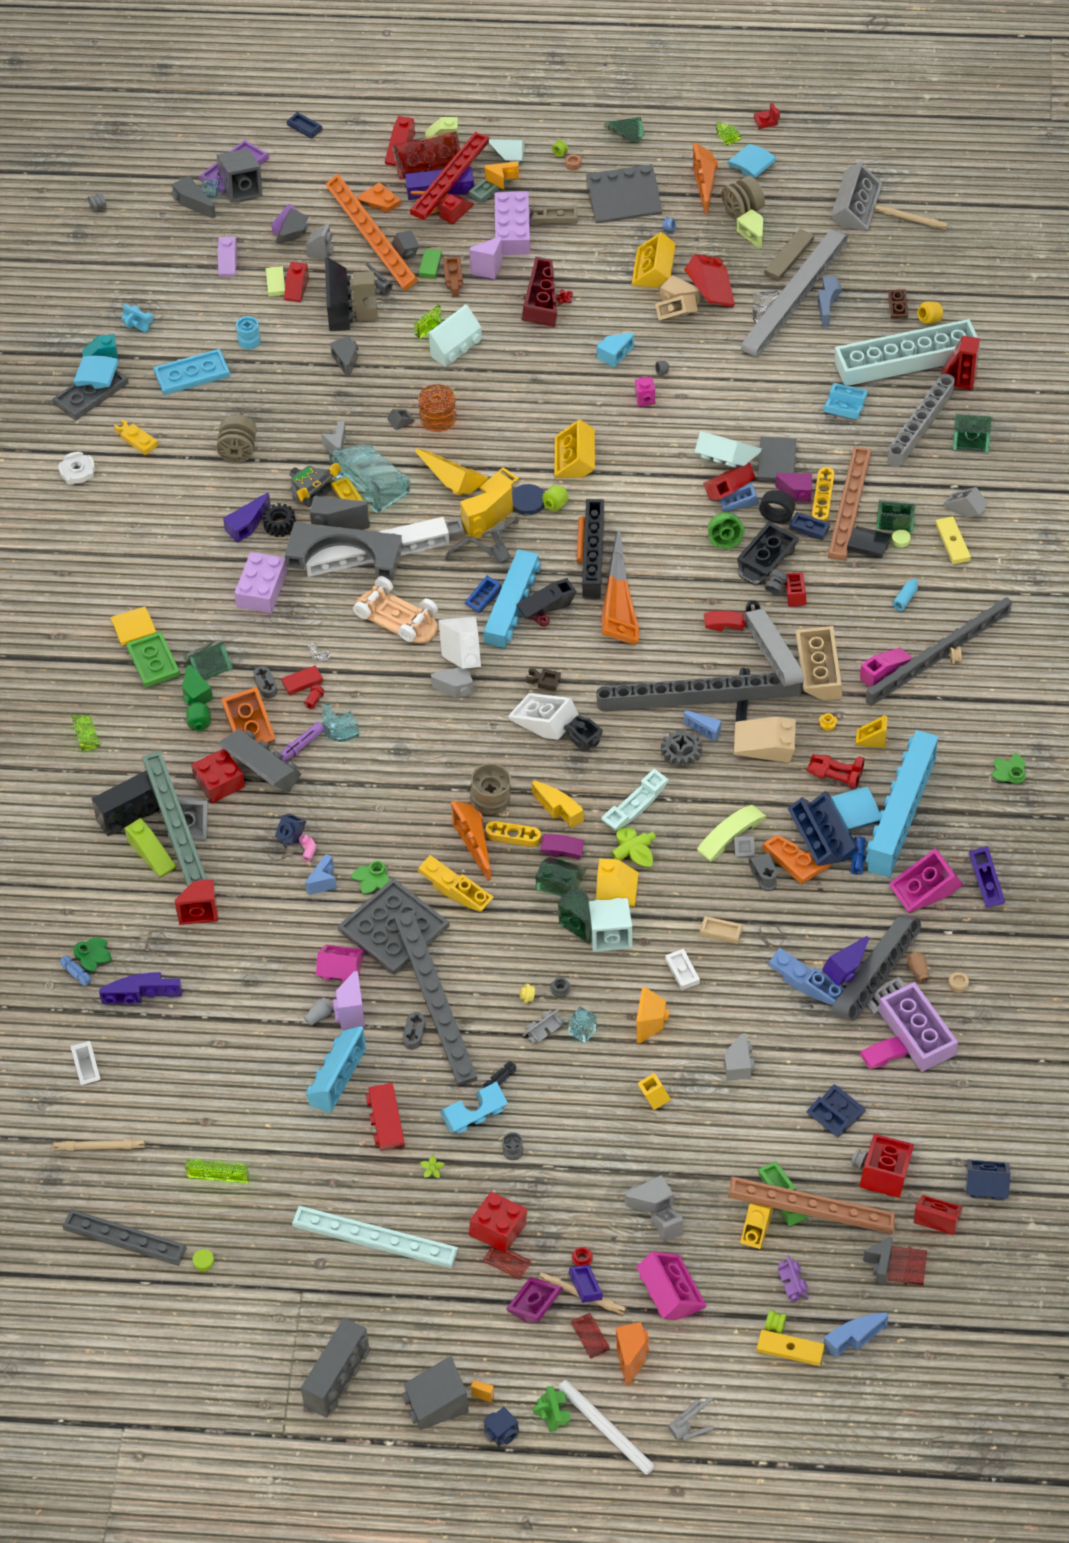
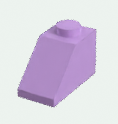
M219 237V276H236L238 255L236 237Z

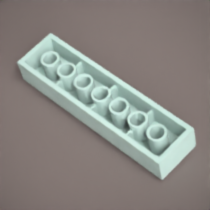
M970 319L837 346L835 347L834 362L843 384L849 386L944 366L962 336L978 337Z

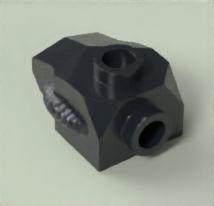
M577 715L569 724L564 726L573 743L580 749L594 748L601 740L600 737L603 730L590 718Z

